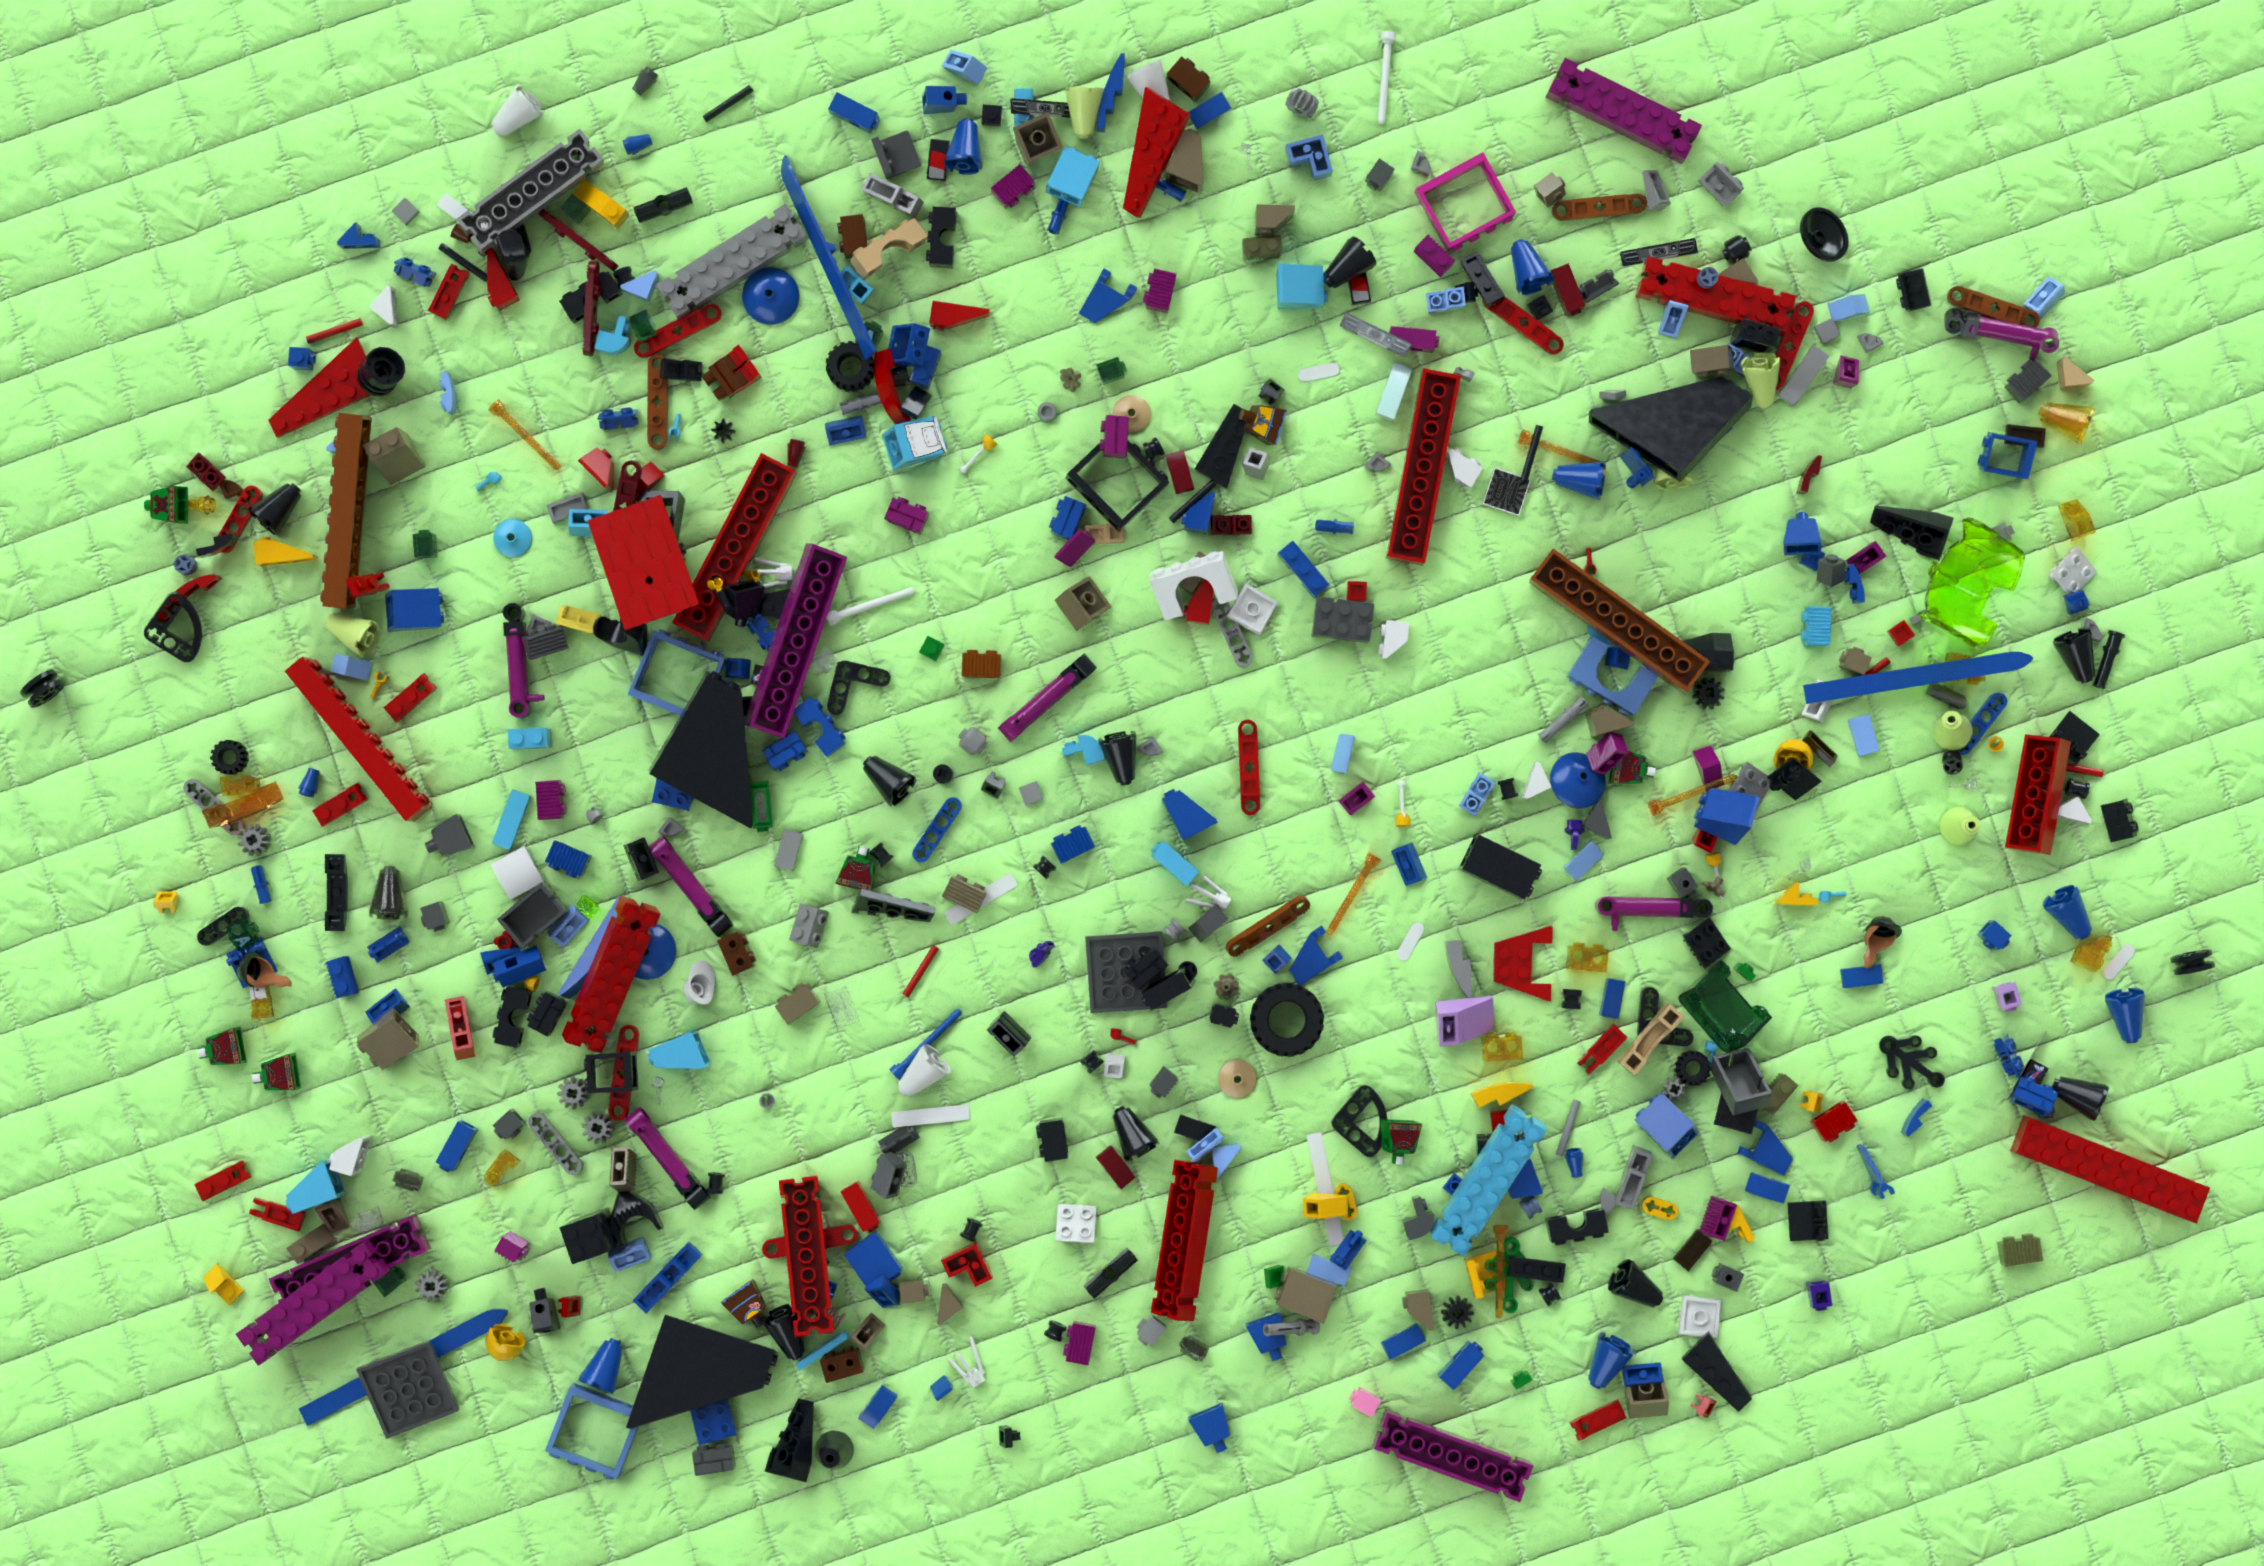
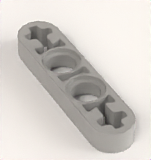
M1215 599L1212 604V610L1233 658L1239 667H1248L1252 662V654L1241 629L1235 621H1233V628H1224L1223 621L1228 617L1225 615L1221 619L1218 615H1222L1220 609L1216 610L1215 607L1218 605V600ZM1229 602L1225 603V613L1231 609ZM1233 636L1241 638L1240 646L1235 647L1231 644L1230 640ZM1245 646L1246 650H1242L1244 656H1249L1246 664L1239 662L1238 659L1241 658L1240 653L1235 654L1234 650H1239Z
M194 779L185 782L183 786L185 794L226 832L231 835L242 834L241 829L245 828L243 820L203 783ZM190 784H192V785H195V784H196L197 786H196L195 788H196L199 792H203V793L199 795V794H198L197 792H195V791H191V792H190V790H191ZM207 795L212 798L210 806L203 804V798ZM221 808L226 811L224 819L217 817V811ZM229 819L232 823H239L237 826L239 830L232 831L233 826L230 823H226V825L224 823Z
M543 1113L532 1114L528 1119V1125L568 1174L576 1175L580 1173L583 1169V1162ZM534 1117H536V1118H539V1117H540V1118L542 1119V1120L540 1121V1124H541L543 1127L546 1126V1124H547V1125H548V1128L544 1129V1130L540 1133L539 1130L542 1129V1128L540 1127V1125H534V1124H533L534 1121H535ZM547 1131H552L555 1135L552 1142L547 1141L544 1137ZM559 1146H564L567 1149V1154L563 1157L557 1154ZM570 1154L573 1156L572 1158H570V1160L573 1163H578L577 1171L575 1169L571 1170L569 1168L571 1167V1163L569 1161H566L565 1163L563 1161L564 1159L568 1158Z

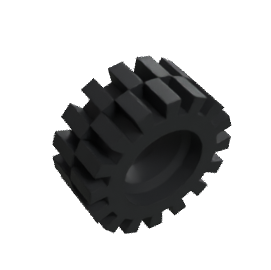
M225 740L218 742V745L215 744V749L211 750L213 755L210 756V760L213 761L211 764L215 766L216 771H220L222 774L235 775L237 772H242V768H246L247 765L245 763L249 761V758H247L249 754L245 751L246 747L241 745L242 743ZM227 750H232L236 754V761L231 765H227L223 761V754Z
M1691 1050L1681 1053L1682 1055L1677 1057L1678 1060L1674 1064L1676 1065L1674 1070L1677 1073V1078L1691 1086L1701 1085L1702 1082L1705 1083L1707 1077H1710L1711 1074L1709 1072L1712 1069L1707 1056L1701 1052ZM1690 1061H1697L1700 1065V1071L1694 1076L1686 1072V1065Z

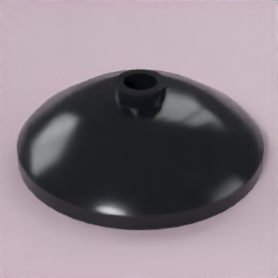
M1821 207L1812 208L1803 215L1800 222V234L1808 251L1818 259L1826 262H1834L1842 258L1848 249L1849 241L1846 228L1838 216L1830 210Z

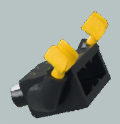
M757 570L746 571L745 578L747 581L726 585L724 589L721 588L723 581L720 578H714V581L709 580L707 582L710 589H716V596L725 613L735 619V626L745 627L747 618L759 614L760 605L765 598V586L761 585L760 581H758L760 573Z

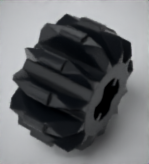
M1707 677L1703 678V683L1701 681L1696 682L1699 688H1692L1694 692H1697V694L1692 695V698L1699 699L1695 704L1699 705L1702 703V709H1706L1707 705L1710 710L1714 709V704L1716 706L1721 705L1718 699L1723 700L1725 698L1723 695H1720L1725 689L1718 688L1722 684L1721 682L1714 684L1715 678H1711L1708 681ZM1707 690L1712 691L1709 697L1705 696Z
M1459 1295L1456 1296V1301L1449 1297L1451 1303L1444 1302L1443 1305L1447 1309H1441L1442 1314H1447L1443 1316V1321L1449 1320L1447 1325L1451 1327L1454 1324L1455 1329H1459V1323L1465 1328V1320L1470 1323L1472 1322L1468 1315H1474V1312L1469 1310L1473 1305L1471 1303L1466 1304L1467 1298H1463L1460 1302ZM1459 1308L1462 1313H1459L1456 1317L1453 1311Z

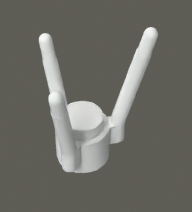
M754 558V562L776 566V570H757L758 573L776 574V578L780 579L762 584L765 588L787 584V581H792V565Z
M1203 876V879L1219 893L1216 892L1214 895L1199 886L1190 885L1197 891L1212 898L1211 903L1213 904L1186 898L1187 902L1212 908L1217 904L1222 911H1225L1231 900V897L1227 896V892L1219 888L1206 876Z
M970 1336L969 1339L978 1369L976 1367L970 1369L961 1354L957 1356L966 1369V1373L952 1359L949 1362L961 1374L966 1383H970L973 1388L985 1381L983 1376L985 1371L982 1368L974 1339Z

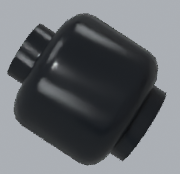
M1741 235L1725 241V249L1722 250L1726 261L1730 259L1732 263H1736L1742 258H1748L1750 251H1752L1747 238H1743Z

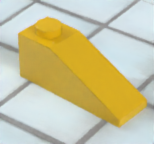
M583 180L572 194L616 229H619L629 216L626 209L586 180Z
M261 537L259 541H253L255 564L259 566L318 560L316 555L273 539L271 540V537Z

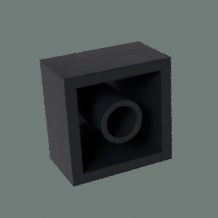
M1063 1117L1040 1120L1039 1125L1036 1127L1037 1138L1042 1140V1144L1039 1146L1040 1157L1044 1158L1045 1162L1068 1159L1069 1154Z

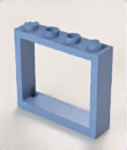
M660 629L657 632L653 630L628 695L681 715L684 710L683 708L639 691L659 640L718 662L715 672L722 675L727 660L723 658L724 654L713 650L711 654L706 652V647L695 643V646L687 644V639L679 636L677 639L669 637L671 633Z
M573 1382L569 1387L545 1451L549 1452L551 1457L567 1459L569 1464L575 1466L578 1464L583 1465L587 1471L594 1473L598 1471L603 1473V1476L608 1479H618L639 1427L630 1429L615 1469L554 1445L574 1395L629 1417L633 1405Z

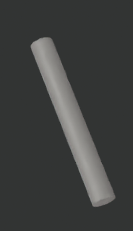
M1573 1099L1556 1154L1559 1156L1564 1155L1581 1103Z

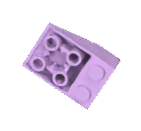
M1493 996L1435 1002L1436 1034L1440 1046L1459 1045L1494 1030Z

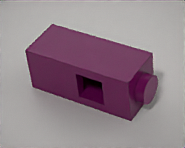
M1391 326L1389 329L1390 334L1411 343L1410 351L1433 353L1435 348H1438L1439 336H1436V330Z

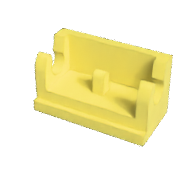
M563 605L559 610L555 624L594 635V622L601 615Z

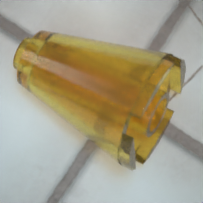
M2047 402L2046 405L2042 404L2038 415L2041 416L2040 420L2074 442L2081 444L2095 408Z

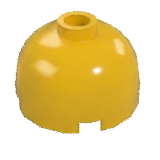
M1789 739L1778 746L1773 758L1776 769L1794 757L1810 771L1813 763V752L1807 743L1799 739Z
M495 1324L493 1328L490 1327L486 1335V1349L497 1361L512 1360L520 1354L526 1343L524 1335L520 1331L518 1334L512 1332L513 1327Z

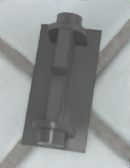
M1606 269L1595 276L1596 282L1590 279L1580 285L1579 290L1586 303L1619 284L1613 277L1614 273L1611 269Z
M904 1126L885 1136L878 1143L883 1153L892 1152L895 1154L919 1139L920 1136L914 1126Z

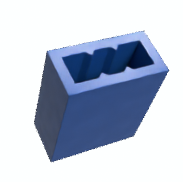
M877 1230L843 1254L865 1286L882 1275L892 1281L901 1275L902 1265Z

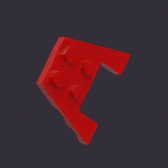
M1553 926L1495 942L1493 981L1543 1000L1551 1001V984L1531 983L1532 943L1552 944Z

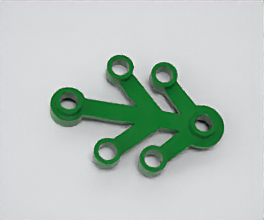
M1507 1237L1501 1243V1251L1493 1259L1486 1260L1484 1267L1486 1270L1493 1272L1505 1257L1506 1264L1491 1279H1486L1484 1286L1485 1289L1493 1291L1496 1289L1497 1284L1505 1277V1298L1501 1301V1308L1507 1313H1514L1518 1308V1302L1513 1298L1514 1276L1507 1275L1509 1256L1526 1257L1520 1252L1519 1241L1514 1237ZM1512 1243V1248L1508 1250V1244ZM1493 1262V1268L1489 1269V1263ZM1515 1277L1521 1283L1520 1286L1523 1290L1531 1291L1534 1284L1531 1280ZM1492 1281L1493 1286L1488 1288V1283ZM1526 1282L1530 1284L1528 1288L1524 1286ZM1510 1301V1306L1506 1308V1302Z

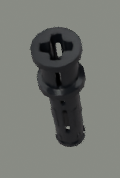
M2108 630L2109 636L2106 645L2102 648L2104 654L2092 686L2105 689L2115 656L2120 653L2119 647L2122 638H2125V634Z

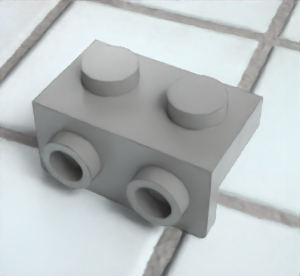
M1716 162L1698 180L1724 208L1744 189L1742 182L1729 173L1726 165Z
M800 903L789 940L818 948L829 912Z

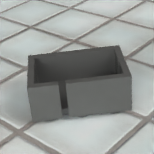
M1317 596L1311 636L1369 643L1372 624H1368V622L1373 620L1374 603L1338 599L1335 603L1334 598Z
M546 881L538 884L497 918L498 922L521 949L527 947L540 934L544 933L570 911L559 897L554 898L556 893Z
M1749 1047L1733 1051L1730 1066H1728L1731 1056L1729 1052L1713 1056L1711 1073L1732 1115L1769 1106L1772 1092L1766 1080H1763V1074Z

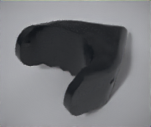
M524 224L516 230H504L496 238L503 263L509 278L513 281L521 279L524 275L531 253V246Z
M603 616L597 618L594 622L593 632L600 640L615 648L640 656L644 655L648 645L647 624L624 630L621 618L619 622Z
M631 1191L617 1193L610 1218L612 1233L621 1248L627 1246L624 1228L626 1222L631 1217L643 1216L650 1219L657 1230L664 1228L653 1204Z

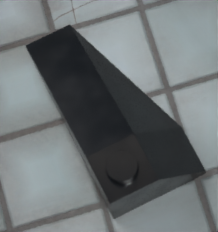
M1875 505L1870 523L1887 534H1893L1901 539V543L1909 544L1920 555L1940 560L1954 518L1937 512Z
M1709 633L1683 641L1710 661L1704 671H1733L1734 648L1731 633Z
M798 1398L788 1417V1425L785 1431L780 1432V1440L777 1446L773 1447L770 1451L765 1472L807 1482L812 1464L813 1401Z

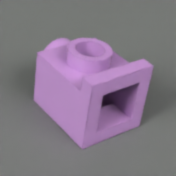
M2007 982L1992 987L1999 1009L2010 1012L2016 1010V1006L2022 1005L2016 982ZM2004 994L2008 995V1000L2006 1001L2004 1000Z

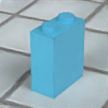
M1065 146L1047 183L1045 193L1081 207L1097 174L1100 161L1091 155L1086 156L1080 153L1075 148Z
M1165 841L1162 844L1158 842L1151 850L1153 852L1152 857L1185 886L1199 873L1195 867Z

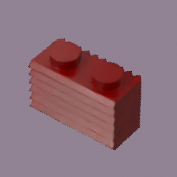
M1845 1101L1838 1102L1810 1121L1821 1140L1825 1142H1833L1839 1138V1133L1850 1131L1855 1127L1854 1123L1858 1122Z

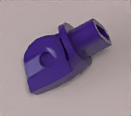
M1567 820V828L1564 831L1571 835V850H1577L1579 835L1584 833L1585 829L1582 828V820Z
M1046 941L1043 944L1039 943L1036 946L1037 948L1030 951L1029 959L1033 968L1038 967L1049 957L1050 951L1055 947L1052 941Z

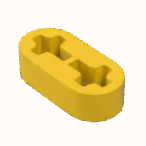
M1341 1183L1336 1186L1334 1193L1338 1194L1342 1187L1345 1190H1349L1346 1193L1348 1195V1205L1354 1211L1351 1212V1216L1344 1215L1342 1218L1352 1220L1357 1215L1354 1196L1350 1186Z
M1648 1196L1641 1202V1208L1647 1214L1666 1220H1672L1678 1215L1677 1206L1669 1201ZM1653 1200L1652 1203L1657 1205L1658 1208H1651L1649 1211L1648 1207L1645 1206L1646 1202L1650 1203ZM1671 1206V1209L1674 1210L1673 1214L1669 1213L1666 1216L1667 1213L1662 1211L1661 1208H1669Z

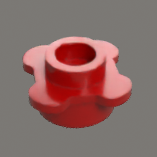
M504 931L501 936L494 939V944L499 949L512 948L517 945L507 931Z

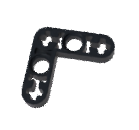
M850 661L839 662L835 669L827 703L828 711L833 715H840L844 712L852 680L885 687L891 681L889 672L884 669ZM845 664L850 669V672H846L844 677L848 678V682L837 679L838 675L842 677L843 672L840 670V667H844ZM862 668L869 671V676L866 679H861L858 676V672ZM872 670H875L874 674L878 676L885 673L887 681L880 683L879 679L873 678V682H871ZM837 683L845 684L846 690L843 693L836 692L835 686ZM833 694L844 697L843 701L839 699L838 705L841 706V709H837L836 712H833L834 709L831 707V704L836 703V698H832Z
M1645 987L1640 993L1637 1036L1658 1012L1659 993L1653 987ZM1649 990L1654 994V998L1650 999V1004H1654V1008L1643 1006V1003L1648 1004V998L1645 997V993H1648ZM1646 1009H1650L1653 1012V1017L1650 1020L1643 1018V1012ZM1675 1028L1670 1032L1669 1040H1661L1659 1044L1689 1046L1693 1042L1694 1037L1690 1030ZM1674 1031H1677L1675 1035H1683L1686 1032L1689 1040H1685V1043H1683V1040L1675 1038L1676 1042L1674 1043Z

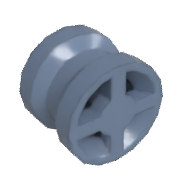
M1712 267L1702 269L1697 275V283L1704 289L1711 288L1718 281V272Z
M180 555L175 559L174 567L181 574L191 575L197 569V562L193 557Z
M1530 1196L1527 1201L1519 1203L1529 1219L1533 1218L1534 1214L1543 1212L1534 1196Z

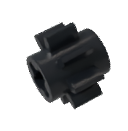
M722 419V423L715 421L716 427L711 429L712 432L716 433L714 439L721 438L723 444L726 439L732 441L731 435L736 433L735 430L731 429L733 423L726 424L725 419ZM723 427L728 430V432H724V435L719 432V430H723Z

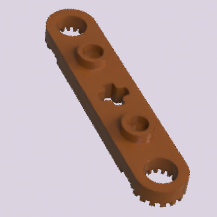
M1637 193L1558 201L1552 207V216L1558 221L1639 214L1646 209L1647 199L1642 194ZM1640 199L1642 207L1634 208L1632 201ZM1598 202L1605 207L1601 212L1594 207L1597 206ZM1564 206L1567 210L1566 215H1558L1556 212L1557 207Z
M1955 286L1947 293V300L1951 305L1968 311L1978 312L1980 315L1991 319L2029 326L2025 323L2026 316H2031L2034 319V324L2030 325V327L2035 328L2040 322V317L2035 311L1962 286ZM1954 291H1959L1962 294L1960 301L1953 299ZM1996 304L1995 308H1997L1998 311L1992 313V309L1989 308V306Z
M654 354L648 360L647 441L650 447L655 450L663 449L668 441V379L660 378V369L653 367L654 360L665 358L661 354ZM656 397L663 401V403L659 404V407H656L653 403ZM654 436H662L663 441L660 445L653 444L652 439Z
M1303 895L1295 897L1229 940L1226 944V951L1230 956L1238 957L1245 950H1250L1296 920L1302 913L1305 914V911L1307 912V909H1310L1309 900Z

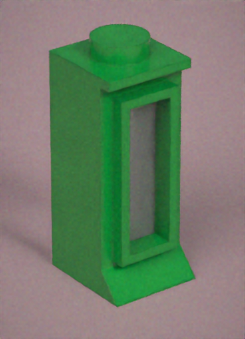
M749 782L753 829H757V832L769 831V827H773L769 782Z

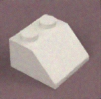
M372 1135L360 1137L335 1150L329 1158L328 1163L331 1164L329 1170L349 1176L361 1173Z

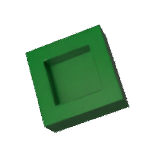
M927 635L919 653L937 661L945 644Z
M1737 963L1733 968L1747 981H1752L1756 977L1753 973L1754 969L1747 963Z
M1283 1265L1264 1269L1266 1288L1272 1289L1283 1285L1281 1281L1284 1271Z
M1521 1370L1512 1376L1513 1379L1510 1380L1517 1390L1532 1381V1378L1527 1371L1523 1372Z

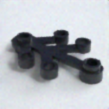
M1912 1035L1910 1038L1897 1040L1893 1036H1884L1879 1042V1048L1887 1057L1888 1068L1886 1074L1888 1077L1896 1078L1899 1075V1070L1895 1064L1896 1055L1901 1059L1904 1078L1902 1080L1903 1088L1912 1089L1915 1085L1910 1066L1925 1076L1930 1086L1938 1088L1944 1084L1945 1078L1941 1073L1931 1072L1915 1060L1925 1057L1935 1058L1937 1050L1934 1047L1905 1053L1900 1047L1920 1046L1922 1040L1919 1036ZM1915 1037L1918 1039V1043L1916 1045L1912 1043V1040ZM1887 1042L1891 1043V1047L1889 1049H1887L1885 1046ZM1929 1049H1932L1934 1052L1932 1056L1928 1055ZM1894 1068L1896 1073L1891 1076L1890 1070ZM1934 1076H1937L1938 1081L1936 1083L1932 1082V1078ZM1907 1080L1911 1081V1085L1909 1087H1906L1905 1082Z

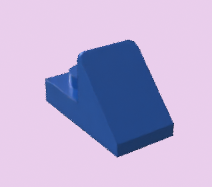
M355 222L337 241V245L342 249L380 248V240L374 234H362L361 237V226Z

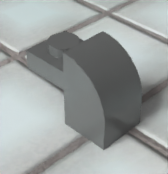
M1419 1195L1411 1197L1417 1215L1402 1220L1409 1240L1426 1235L1434 1224V1213L1432 1211L1425 1213V1210H1428L1425 1198L1421 1199Z

